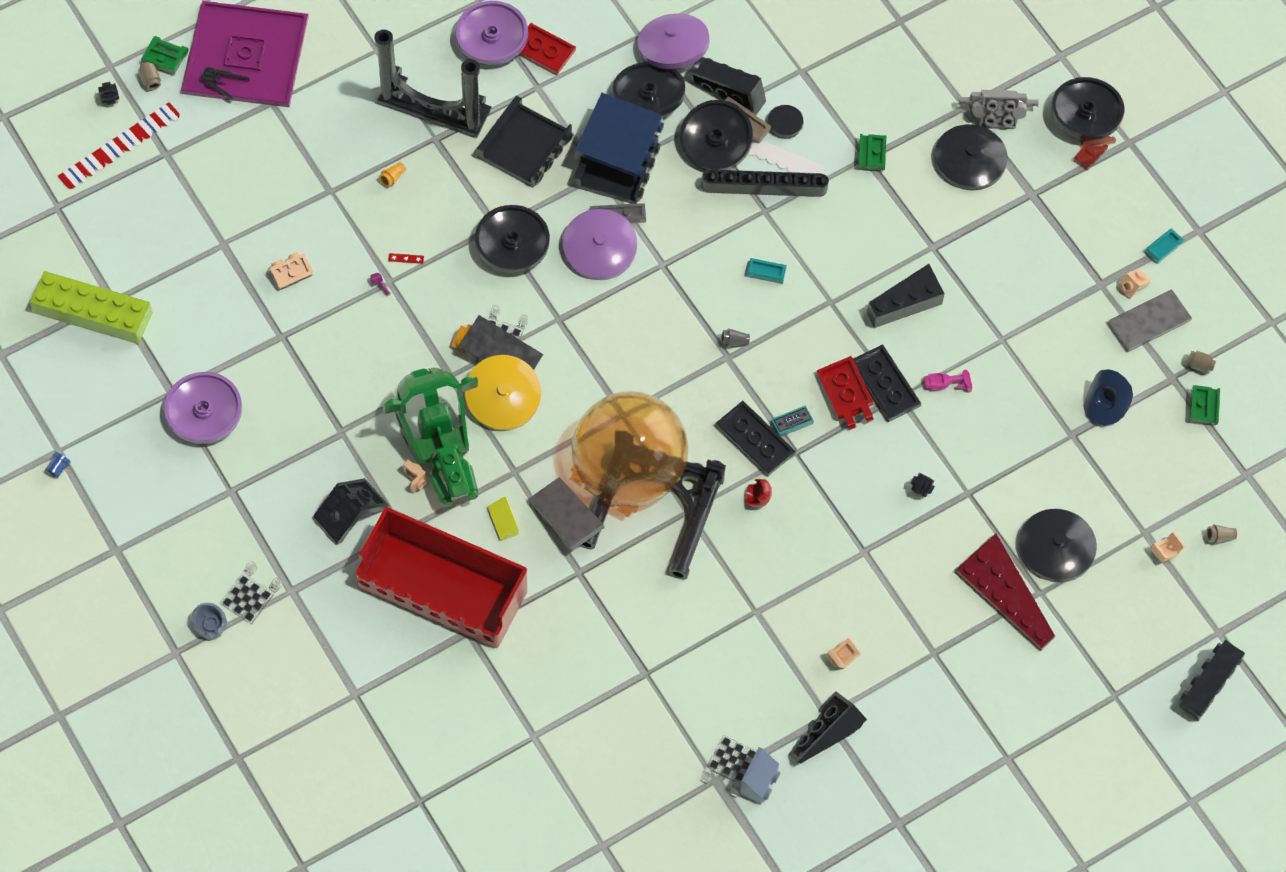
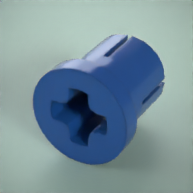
M54 452L52 455L53 459L46 467V470L59 478L71 461L62 454Z

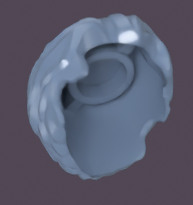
M201 603L197 605L192 614L194 629L205 639L212 640L220 637L224 631L223 629L227 626L225 613L214 603Z

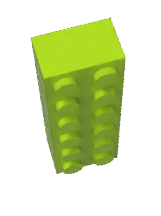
M47 271L43 272L30 300L32 311L35 314L136 344L140 343L153 314L149 301Z

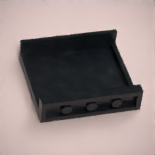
M516 95L477 147V158L534 187L537 182H541L546 169L549 170L552 167L554 158L562 153L565 143H569L572 139V125L569 124L565 128L522 105V98Z
M657 140L655 148L651 147L649 151L651 152L648 163H644L643 175L637 178L636 183L633 182L634 176L583 157L574 175L573 187L630 204H637L638 200L643 198L645 191L643 186L648 184L650 173L648 172L649 169L654 167L656 160L654 156L659 153L661 144Z

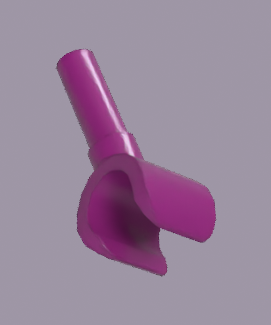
M374 273L370 275L372 284H379L385 294L389 296L391 293L385 286L381 274Z

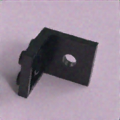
M365 478L337 483L313 517L338 544L343 542L362 515L383 511L389 504ZM336 511L339 513V521L335 517Z

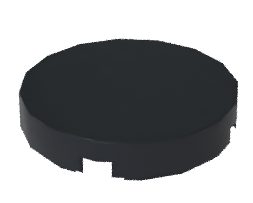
M779 105L770 111L767 123L771 126V133L778 135L780 138L789 139L799 134L803 128L804 120L801 111L796 107Z

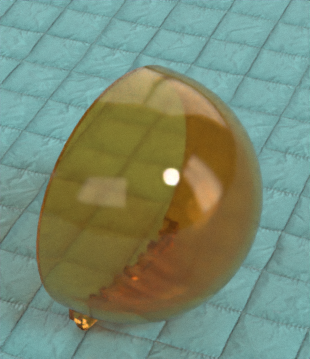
M625 391L606 396L593 404L584 413L576 426L572 439V460L574 465L570 469L573 473L569 479L579 486L584 483L585 490L600 498V500L612 508L615 505L618 506L616 510L628 517L631 512L636 513L639 507L650 505L665 497L680 481L687 465L689 452L684 425L669 405L650 394Z

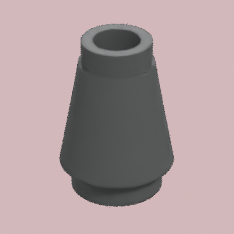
M730 328L722 331V345H726V347L749 345L750 334Z

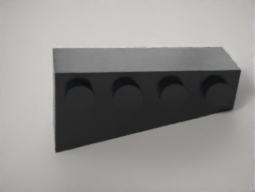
M705 57L696 61L689 70L690 79L693 84L710 93L715 91L723 100H726L729 96L743 107L751 110L750 112L754 115L758 114L766 102L762 80L757 75L746 73L741 69H735L727 64H721Z
M930 264L925 265L868 303L867 315L874 328L942 305L945 293Z
M1224 640L1222 644L1219 642L1212 651L1215 655L1211 660L1207 658L1201 667L1203 669L1201 675H1195L1190 682L1192 687L1189 692L1185 690L1179 698V701H1181L1179 707L1197 720L1202 718L1214 701V697L1220 693L1226 684V680L1230 679L1237 665L1241 664L1245 656V652L1227 640Z

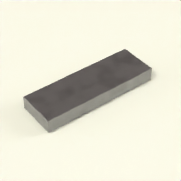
M645 203L590 206V210L607 209L625 217L629 223L646 222Z

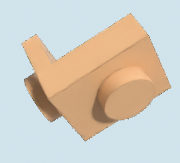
M1136 269L1127 273L1118 284V287L1128 298H1132L1138 290L1147 287L1151 280L1145 272Z
M407 459L403 464V472L413 479L410 488L411 492L415 493L425 486L426 472L423 471L418 463H412Z
M1172 532L1166 539L1154 543L1150 549L1160 562L1163 563L1177 557L1186 545L1176 532Z
M847 638L834 650L830 649L827 651L831 656L829 657L830 662L835 667L838 666L843 669L862 654L850 638Z

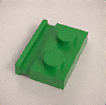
M860 134L858 169L863 167L871 170H885L887 135L868 134L866 136Z
M1193 385L1191 390L1190 422L1214 423L1218 425L1220 388L1212 389V387Z

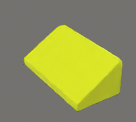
M506 496L487 506L500 541L519 535V529Z

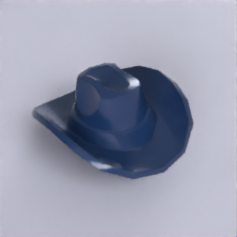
M1111 369L1100 370L1096 374L1084 402L1085 414L1093 423L1107 426L1117 423L1125 416L1133 398L1132 386L1126 377Z

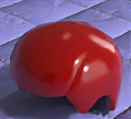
M759 478L755 479V484H749L746 491L747 505L756 508L766 506L772 497V487L768 480Z

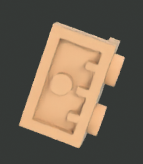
M296 252L289 255V260L282 262L280 259L271 264L272 267L268 271L272 274L278 289L313 274L304 253L299 255Z

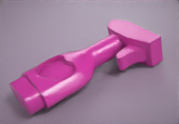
M967 369L963 370L962 375L949 376L946 373L940 372L924 376L925 389H931V391L947 388L952 383L962 382V384L957 385V389H964L967 393L972 392L971 377Z

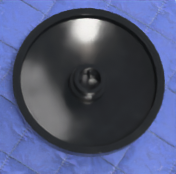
M647 62L636 63L623 69L616 76L613 82V97L664 116L676 110L683 102L685 97V81L676 69L658 68Z
M1078 77L1066 81L1056 90L1052 99L1051 112L1056 124L1067 134L1079 139L1097 140L1111 135L1119 128L1123 120L1125 107L1121 95L1109 83L1092 77Z
M710 100L697 105L686 115L680 130V142L686 157L695 166L703 170H729L740 164L750 152L753 144V128L748 115L738 105L726 100Z
M973 124L955 126L946 131L939 138L934 152V163L941 177L954 187L971 191L982 190L994 185L1004 174L1008 160L1006 147L999 136L985 127Z
M504 205L492 209L480 220L475 233V245L481 259L495 270L505 273H520L534 268L544 259L550 244V233L544 219L534 210L521 205Z
M1046 509L1034 514L1026 521L1019 536L1018 549L1023 563L1033 574L1044 580L1060 583L1075 580L1089 570L1096 555L1097 543L1093 530L1082 517L1064 509Z

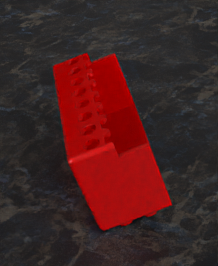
M389 507L384 508L359 553L360 565L356 570L359 588L494 648L500 646L527 594L526 567Z

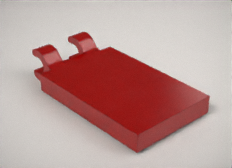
M852 356L817 370V374L838 419L844 418L849 430L856 428L853 416L862 412L867 423L874 420L869 408L874 405Z

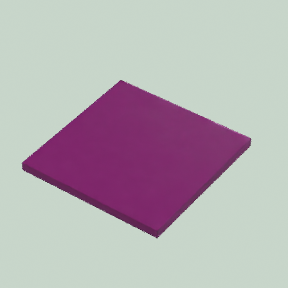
M202 1L181 90L182 94L231 100L219 91L206 85L207 81L203 80L202 75L204 69L208 66L215 69L230 70L233 72L232 74L250 77L248 81L221 76L220 81L214 83L234 97L232 101L290 108L309 15L307 13Z

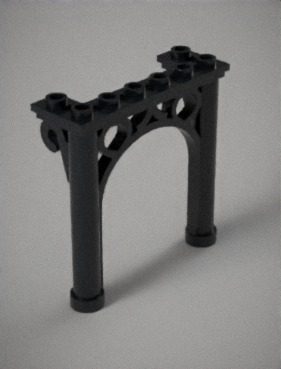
M386 29L377 31L374 40L377 46L381 93L377 102L478 137L492 109V106L485 104L486 96L479 94V63L476 60L468 59L461 64L462 99L456 101L435 99L418 92L406 84L408 77L401 75L402 67L395 65L393 34Z
M616 430L614 452L591 511L604 524L616 493L623 486L634 481L656 480L675 488L685 498L689 506L690 517L669 573L675 578L685 580L688 578L689 567L720 485L724 483L726 465L718 460L712 461L709 459L706 462V467L700 463H691L681 457L669 456L663 451L651 450L645 445H635L634 435H631L628 431ZM638 462L642 463L646 468L642 472L635 473L630 468V464ZM650 464L660 467V469H653L652 472H649ZM625 468L628 476L624 477L619 481L622 471ZM671 471L682 474L679 477V481H676V476H674L671 473ZM686 479L696 481L699 486L696 489L687 490L682 482ZM700 493L696 506H694V502L691 496H695ZM600 532L580 546L586 549H594Z

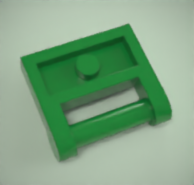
M154 36L141 61L142 63H153L157 69L175 75L181 62L187 56L189 48L174 45L161 40L158 36ZM159 46V47H162V48H164V49L173 51V52L178 53V54L176 55V54L170 53V52H168V51L159 49V48H157V47Z

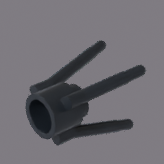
M208 66L204 69L202 75L203 80L207 81V86L214 88L231 100L234 97L214 83H218L221 76L250 80V77L232 74L233 72L230 70L215 69Z

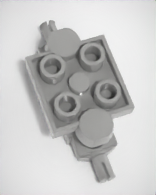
M981 90V92H972L970 97H959L958 104H969L973 115L980 118L979 124L982 127L1016 128L1017 119L1025 118L1027 106L1038 107L1039 99H1028L1027 94L1018 93L1017 91Z

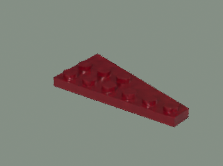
M995 533L961 564L955 573L1042 651L1054 640L1055 634L1000 538Z

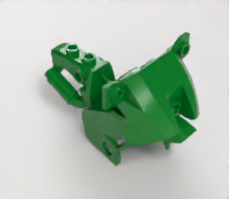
M435 367L428 368V370L423 368L407 374L399 382L395 399L388 400L383 404L384 413H395L400 426L401 436L416 463L420 466L428 462L431 463L429 482L440 503L444 507L453 506V500L456 498L468 496L470 501L478 497V487L473 467L462 456V452L466 453L469 451L462 400L463 392L478 387V378L466 377L458 384L453 374ZM450 386L456 391L460 427L454 428L447 403L439 404L438 388ZM424 393L426 408L419 411L417 422L421 438L415 440L404 416L407 413L406 403L412 396ZM440 471H442L443 477H444L445 482H446V485H447V489H446V487H445V485H444V483H443V481H442L440 475L438 474Z

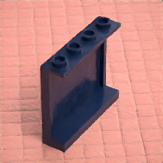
M601 92L575 149L574 160L581 162L584 157L634 176L633 182L636 183L637 178L643 175L644 163H648L651 152L649 151L651 147L655 148L658 140L656 137L657 133L661 134L663 130V115Z

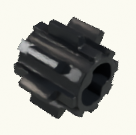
M105 82L102 83L101 87H98L102 104H116L115 101L120 100L116 83Z
M918 473L910 482L912 485L911 490L926 497L927 494L932 493L935 487L933 485L935 480L922 473Z

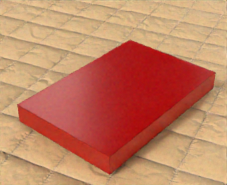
M530 23L528 25L527 43L519 56L558 75L576 51V46Z

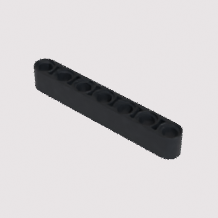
M710 169L702 174L701 187L706 193L822 197L827 193L829 178L822 173Z

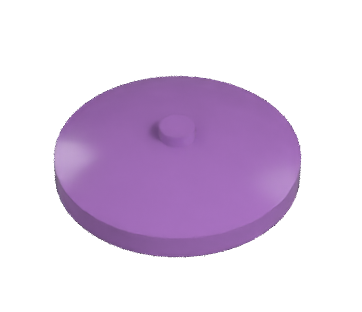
M484 1L469 7L460 16L456 25V40L459 48L468 58L482 64L495 65L512 60L522 52L528 39V26L523 14L514 6L501 1Z
M680 13L667 14L653 19L642 28L638 36V49L641 57L650 65L663 69H677L695 63L704 56L710 44L707 26L694 16Z
M593 209L579 214L569 223L563 236V253L570 267L581 276L593 280H608L621 275L631 266L637 252V237L632 225L622 215L607 209Z
M197 372L183 377L172 386L165 399L164 411L169 427L177 436L188 442L207 444L223 439L236 428L242 415V401L238 389L226 377L213 372Z

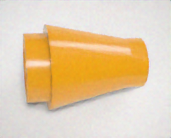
M398 162L396 165L381 171L379 175L381 183L386 187L393 186L406 171V167L403 163Z

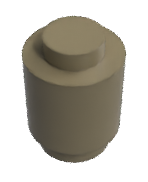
M149 62L143 63L138 69V73L144 87L149 91L158 89L161 86V78L155 65Z
M1197 350L1196 352L1191 351L1187 365L1191 366L1192 369L1208 374L1209 370H1214L1216 361L1213 360L1214 356Z

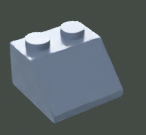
M758 747L741 781L739 795L760 805L764 799H769L772 792L770 786L772 782H777L781 774L778 771L779 763L763 748Z

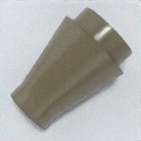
M1215 524L1207 528V540L1213 544L1236 540L1237 538L1236 528Z

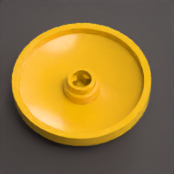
M509 355L492 356L478 363L468 376L478 378V387L465 391V402L471 415L485 427L499 431L513 430L526 424L535 415L541 400V385L535 371L523 360Z

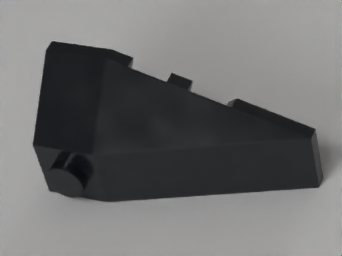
M837 691L818 710L820 715L816 721L812 720L810 722V730L807 734L800 737L789 755L799 764L854 734L867 720L853 703Z

